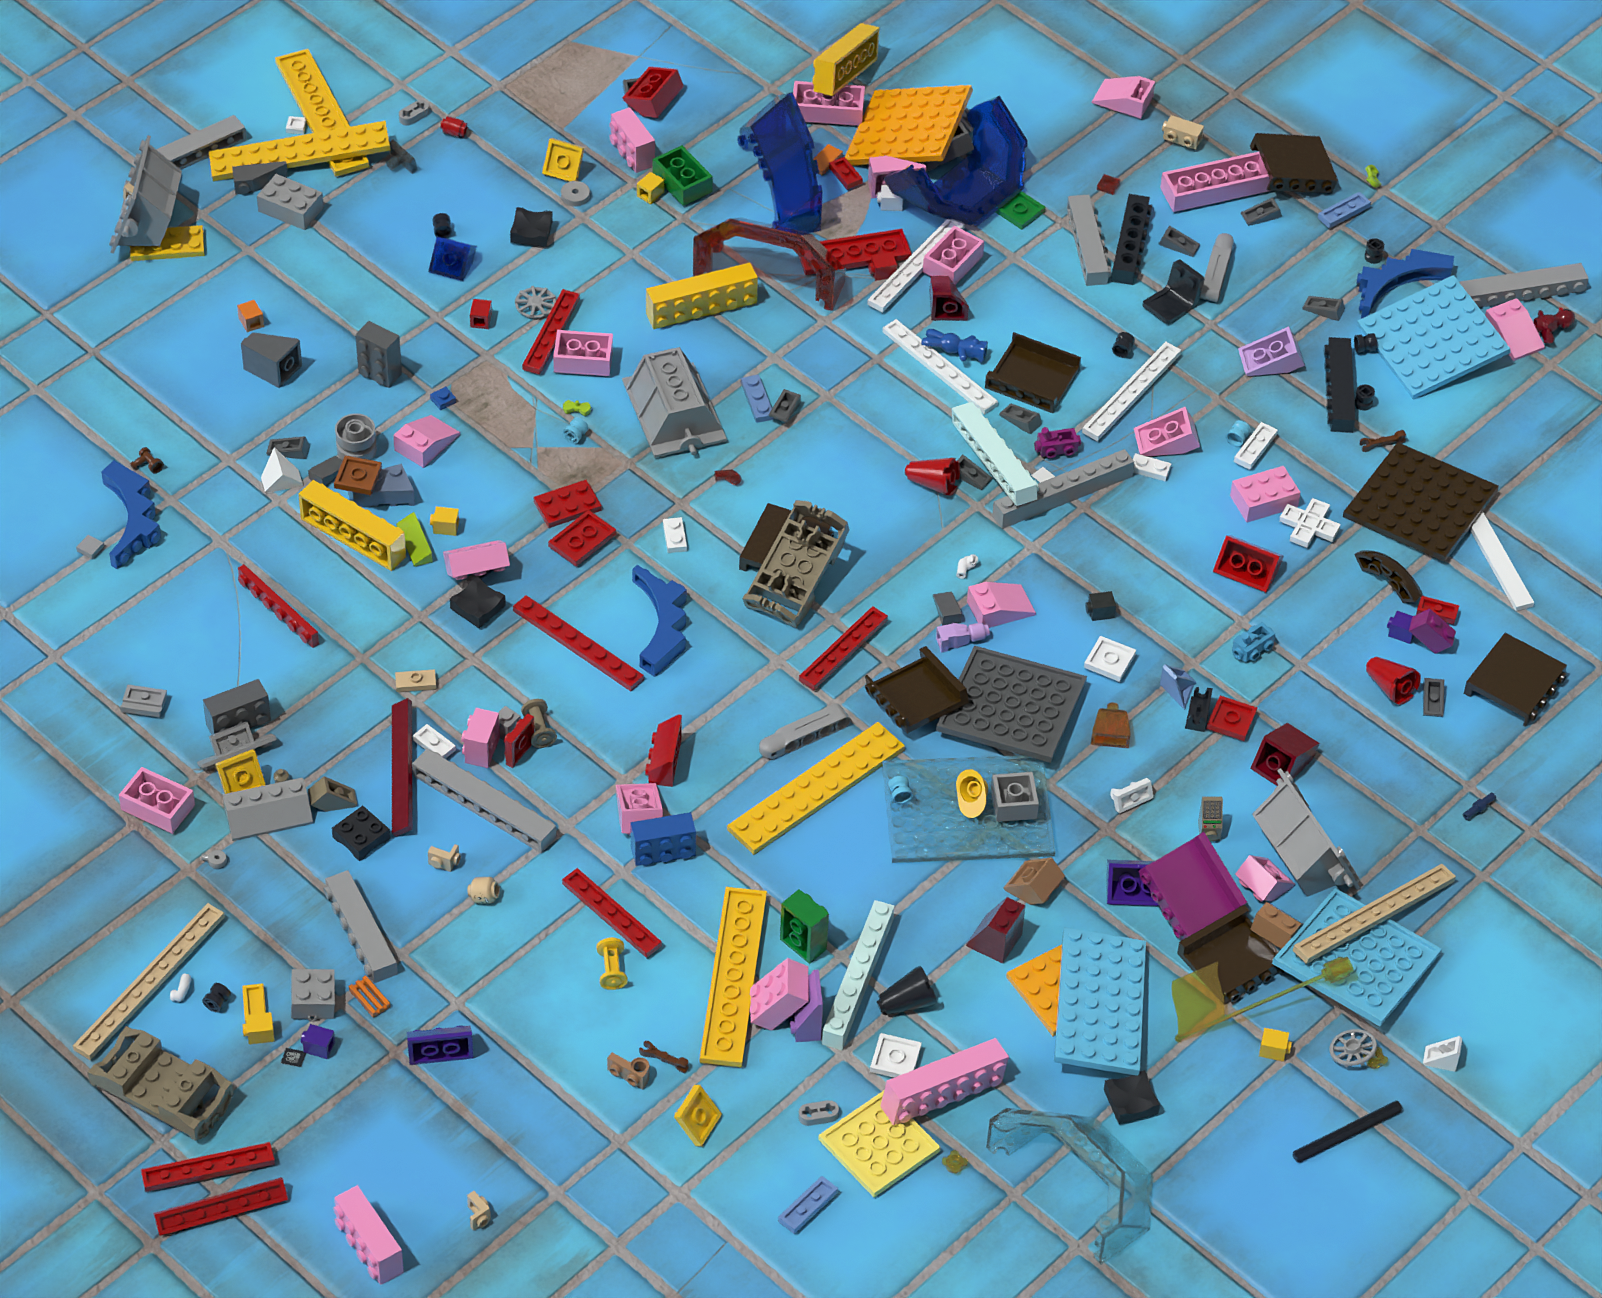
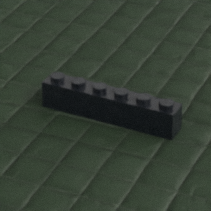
M1329 337L1328 344L1324 345V356H1327L1324 361V369L1328 370L1325 373V383H1328L1326 385V396H1329L1326 402V410H1330V413L1327 414V424H1330L1331 432L1353 433L1355 402L1351 338Z

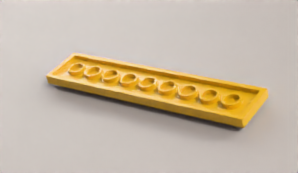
M309 49L275 57V63L301 113L306 118L312 133L350 127ZM365 155L328 161L335 177L369 168V161Z
M386 121L209 151L212 179L213 181L233 178L232 166L286 161L287 168L391 150Z
M877 722L727 825V831L755 855L905 751V745Z
M734 887L725 888L700 1052V1063L742 1067L751 1007L750 989L754 985L767 891Z

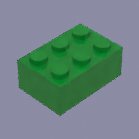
M683 145L653 159V174L664 179V187L683 206L713 192V176Z
M798 889L781 903L780 940L810 964L827 950L829 913L825 907L813 901L809 894H805Z

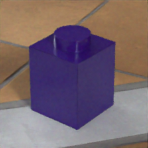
M1396 611L1394 618L1390 617L1387 628H1389L1388 637L1410 644L1414 637L1409 632L1413 616Z
M310 1024L308 1030L304 1031L301 1036L303 1052L328 1059L335 1045L334 1030Z

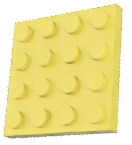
M884 1091L819 1134L818 1140L873 1197H876L940 1152V1146L913 1118L905 1123H898L896 1125L891 1123L880 1107Z

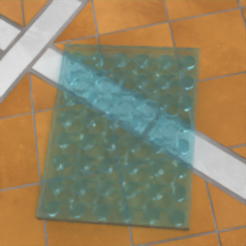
M1019 755L882 761L892 863L1055 857L1053 829L1044 763L1042 760ZM967 769L977 771L988 784L986 806L984 811L975 818L964 816L960 811L956 781L960 773ZM1033 772L1039 803L1037 819L997 822L991 793L992 775ZM900 775L908 778L909 788L913 794L912 799L904 804H897L893 801V792H891L888 785L893 777Z

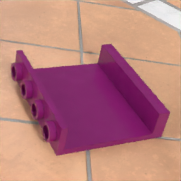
M1205 832L1139 870L1142 882L1150 889L1153 900L1159 904L1164 918L1170 922L1173 927V933L1180 940L1187 938L1247 903Z

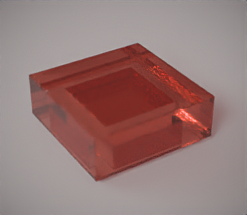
M1104 174L1097 185V190L1114 195L1120 185V179Z

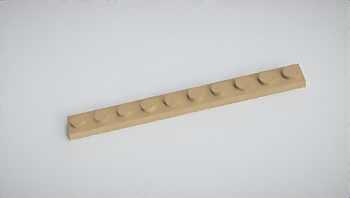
M1440 864L1295 944L1292 951L1307 964L1455 881L1456 876L1443 864Z
M207 903L73 1045L74 1051L91 1060L225 918L224 912Z

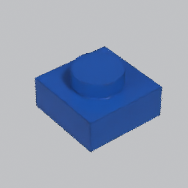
M446 386L430 394L431 401L439 410L456 403V397Z

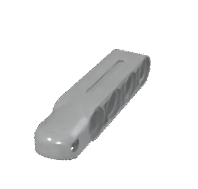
M1222 233L1216 238L1204 277L1205 280L1200 299L1214 302L1219 300L1233 250L1234 239L1230 234Z
M833 704L783 726L774 734L765 737L759 743V752L766 758L775 759L846 728L851 719L840 704Z

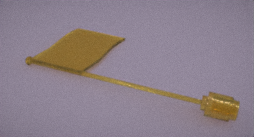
M1339 957L1323 964L1321 975L1225 1016L1224 997L1218 978V962H1215L1172 981V998L1178 1017V1034L1175 1036V1040L1181 1042V1039L1322 978L1331 984L1350 976V973L1354 972L1353 966L1348 957Z

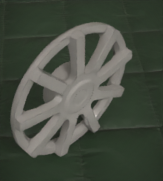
M531 286V288L519 291L515 299V307L523 316L542 318L550 314L556 302V296L546 287ZM535 291H540L541 293L537 296ZM545 293L549 295V296H547V297H543V298H542V296H543ZM553 300V304L544 301ZM519 303H528L521 308L518 306ZM543 306L550 307L551 310L546 313ZM527 308L531 309L530 315L523 311ZM540 310L542 315H534V312Z
M1351 1029L1338 1034L1332 1040L1329 1051L1334 1062L1336 1061L1345 1067L1359 1064L1362 1066L1366 1061L1375 1056L1377 1042L1369 1032ZM1351 1033L1350 1039L1344 1040L1342 1038L1343 1035ZM1355 1033L1364 1034L1360 1040L1355 1038ZM1368 1037L1371 1038L1372 1042L1362 1044ZM1338 1040L1344 1044V1047H1337L1334 1044ZM1373 1046L1371 1051L1363 1050L1364 1048ZM1333 1051H1344V1052L1341 1053V1054H1339V1055H1335ZM1361 1053L1367 1056L1361 1059L1359 1054ZM1348 1055L1346 1061L1341 1060V1058ZM1356 1056L1357 1061H1351L1352 1057Z

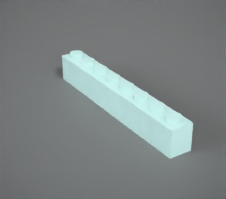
M973 402L953 407L952 423L1013 503L1019 506L1037 500L1039 487L1036 480L1030 477L1029 471L1023 468L1021 461L1016 459L1012 449L1006 446L1004 439L999 437L995 428H992L989 420L982 415L980 408H977Z
M874 900L824 1026L822 1045L843 1050L892 925L894 905Z

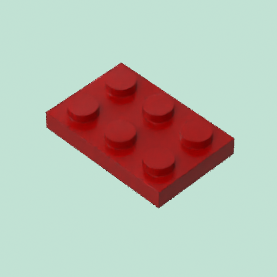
M587 480L533 497L534 504L548 528L575 520L587 510L593 513L602 511V506Z
M587 510L549 540L548 547L573 565L578 566L616 535V529L590 510Z

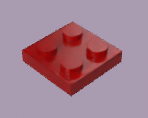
M1220 695L1206 729L1245 741L1257 713V707Z
M528 713L517 722L514 730L511 733L509 732L504 739L506 765L511 768L517 764L532 746L530 739L531 735L535 732L534 716Z

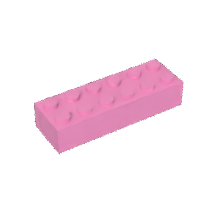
M1259 152L1163 172L1160 186L1173 212L1271 191L1267 190L1270 178Z
M994 1038L886 1081L880 1107L893 1125L905 1123L918 1115L923 1116L933 1109L943 1108L948 1103L960 1101L971 1094H978L991 1086H998L1003 1080L1009 1056L998 1040Z

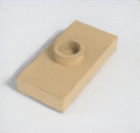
M435 669L395 672L396 692L436 689Z

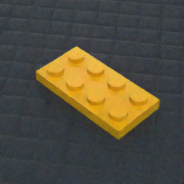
M203 225L168 227L160 246H130L131 261L204 256Z

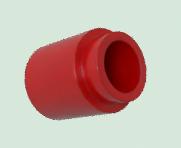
M447 116L446 119L443 118L440 125L443 133L455 137H464L468 128V123H465L464 120Z

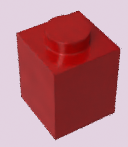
M892 252L871 255V263L868 264L869 273L873 274L875 281L889 279L897 270V263Z
M473 299L470 311V328L489 329L492 316V301Z

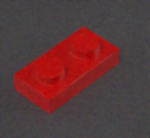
M845 157L829 162L830 170L847 190L863 184V178Z
M1421 596L1416 615L1431 609L1446 623L1454 624L1459 605Z

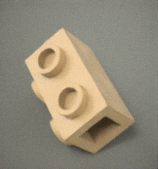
M1173 115L1162 126V131H1164L1163 139L1195 150L1203 137V125Z

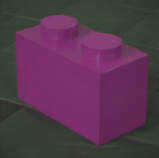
M1431 609L1413 616L1409 632L1435 654L1451 647L1456 631Z

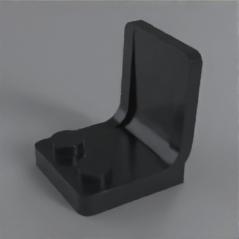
M1179 259L1173 262L1166 286L1145 299L1142 306L1164 323L1169 324L1197 306L1205 278Z

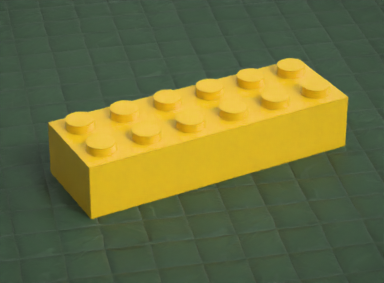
M860 23L815 58L813 62V68H815L812 79L813 91L833 96L877 61L880 27Z
M746 263L646 288V316L652 328L657 329L756 304L758 277L751 263Z
M312 480L298 494L301 520L390 571H393L406 558L405 534L401 528L393 526L385 519L379 518L372 514L371 511L358 506L354 501L344 498L340 493L330 490L324 484L318 483L315 480Z

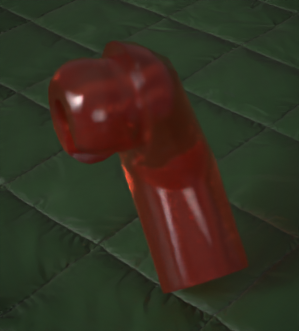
M733 469L714 471L715 480L725 479L732 485H737L741 482V476Z

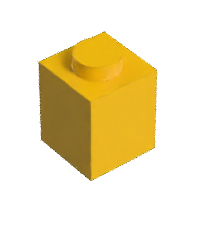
M649 172L637 183V197L649 204H652L664 193V179L652 172Z
M436 506L434 514L430 516V525L433 526V533L456 536L459 526V509Z
M271 1012L246 1015V1024H242L243 1035L244 1037L248 1036L249 1045L274 1042Z
M1264 1028L1259 1057L1284 1062L1285 1053L1290 1054L1292 1042L1288 1041L1289 1033Z

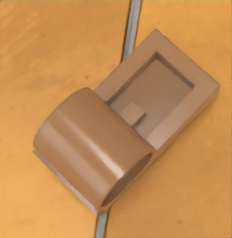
M613 1052L608 1056L607 1070L612 1075L625 1079L632 1086L644 1089L649 1081V1062L645 1058L638 1057L629 1062Z

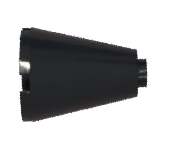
M921 966L915 967L878 995L879 1000L876 1001L881 1013L885 1011L887 1015L937 1004L933 988L930 987L928 977Z

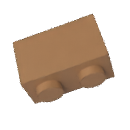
M1052 857L1028 860L1021 865L1003 888L1006 892L1030 905L1043 904L1048 901L1049 895L1053 890L1060 886V882L1065 875Z
M1266 902L1256 913L1250 930L1282 949L1303 923L1273 904Z

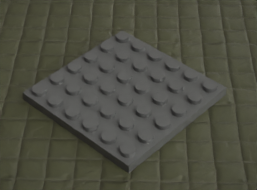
M974 646L958 679L967 688L969 703L940 717L936 731L1051 763L1085 687L1087 676Z

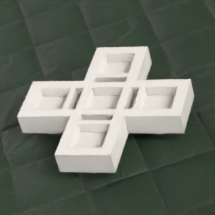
M1312 498L1306 510L1287 504L1279 522L1295 527L1290 536V541L1308 548L1314 535L1333 542L1341 525L1325 518L1330 504Z

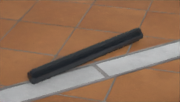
M1395 1100L1293 1151L1292 1156L1297 1163H1300L1400 1113L1402 1105L1398 1100Z

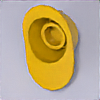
M973 769L964 770L956 781L960 811L964 816L975 818L984 811L986 806L988 784L977 771Z

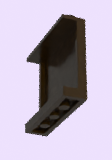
M1255 133L1250 148L1251 151H1259L1270 178L1267 190L1314 193L1333 192L1338 179L1320 136Z
M1013 332L1012 342L993 372L988 371L986 374L985 388L1053 414L1080 371L1081 357Z
M770 503L766 505L739 557V570L747 571L750 565L761 568L792 510ZM803 517L802 520L806 521L807 526L814 529L816 526H819L822 533L834 537L831 525L822 521L819 522L813 517Z
M1505 632L1466 681L1463 694L1471 697L1475 691L1523 716L1525 718L1523 726L1526 727L1530 721L1533 722L1536 719L1538 710L1546 706L1548 697L1555 694L1558 688L1557 685L1559 683L1563 684L1565 681L1567 665Z
M927 646L919 649L920 659L876 681H873L868 675L865 676V690L868 695H872L876 703L882 706L887 715L892 717L899 728L902 727L907 734L969 703L967 688Z
M1245 905L1181 940L1178 946L1177 954L1223 1005L1230 1001H1236L1242 994L1252 992L1262 982L1267 983L1274 975L1285 972L1272 964L1274 957L1279 951L1271 942L1250 930L1253 923L1248 918L1249 909Z

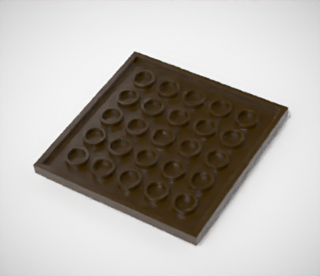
M1397 442L1343 511V517L1445 562L1498 492L1499 485Z

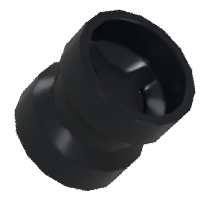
M446 213L436 214L432 219L435 236L441 239L449 237L452 234L449 215Z
M1373 238L1367 241L1364 255L1367 262L1371 264L1381 262L1385 246L1382 240Z
M1128 332L1119 333L1112 347L1113 353L1120 358L1128 357L1135 343V338Z
M1368 333L1366 336L1361 334L1354 336L1356 353H1363L1365 350L1369 352L1376 351L1377 340L1374 333Z
M1363 384L1357 388L1354 402L1355 407L1359 410L1366 411L1372 408L1375 396V389L1372 386Z
M214 983L210 988V993L206 994L202 999V1003L210 1011L219 1012L223 1007V1002L227 1001L231 996V992L223 984Z

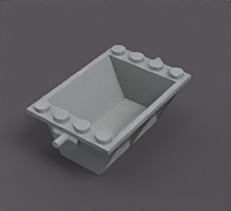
M147 135L145 141H141L139 146L141 153L136 154L133 164H136L135 168L131 167L128 174L130 181L126 180L124 184L125 186L130 183L134 186L132 195L128 194L127 199L123 200L119 220L114 230L115 236L112 235L109 246H112L111 253L113 254L117 246H160L171 220L182 170L149 144L151 138L149 135Z
M680 347L643 355L633 375L622 378L654 458L682 453L690 450L692 455H696V449L727 441L693 362L689 361Z
M1280 768L1277 771L1282 779L1279 778L1276 781L1278 786L1252 814L1258 825L1307 897L1336 885L1347 884L1348 887L1354 885L1359 890L1360 886L1358 883L1361 880L1340 846L1337 848L1334 846L1308 808V803L1289 772L1284 773Z

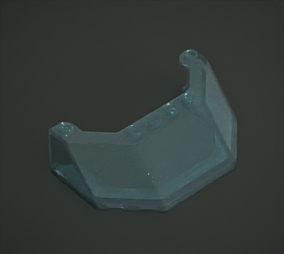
M1005 1108L989 1119L986 1148L993 1155L998 1149H1004L1006 1154L1010 1156L1041 1133L1057 1134L1109 1186L1107 1211L1100 1215L1095 1222V1229L1101 1236L1095 1239V1245L1099 1246V1250L1094 1253V1258L1101 1265L1150 1230L1153 1174L1097 1118Z

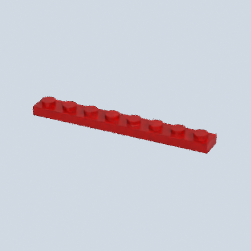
M527 595L513 606V612L629 691H632L644 680L642 673Z

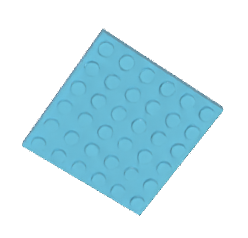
M1454 275L1357 321L1358 327L1365 336L1368 333L1375 334L1377 340L1376 351L1413 400L1510 353V347Z
M1334 888L1274 957L1272 964L1376 1025L1381 1026L1437 959L1442 949L1388 918L1306 964L1292 951L1295 944L1366 906Z

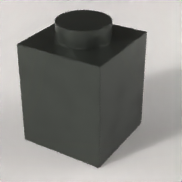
M1112 591L1089 594L1085 608L1086 613L1090 614L1092 621L1115 618L1116 603Z

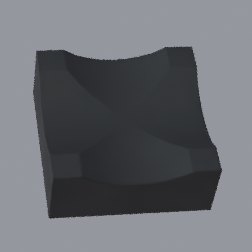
M516 207L515 218L510 231V243L546 247L553 222L552 211L533 212Z
M477 576L471 580L464 590L450 598V609L478 628L482 627L506 606L505 595L488 587Z
M363 805L332 827V837L337 842L343 844L359 862L376 846L386 843L391 839L390 829Z
M1145 1070L1140 1071L1138 1076L1131 1075L1122 1079L1105 1080L1104 1092L1118 1124L1159 1114L1160 1103L1152 1091Z

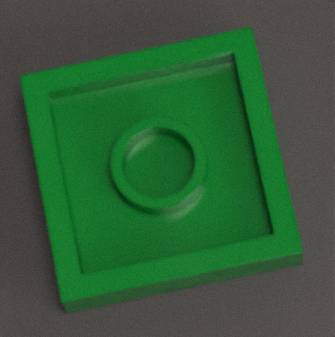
M1018 189L995 207V213L1022 230L1042 215L1046 207Z

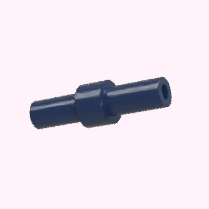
M1491 792L1483 799H1478L1472 804L1471 808L1463 813V817L1468 820L1476 813H1481L1487 808L1488 804L1496 799V795Z

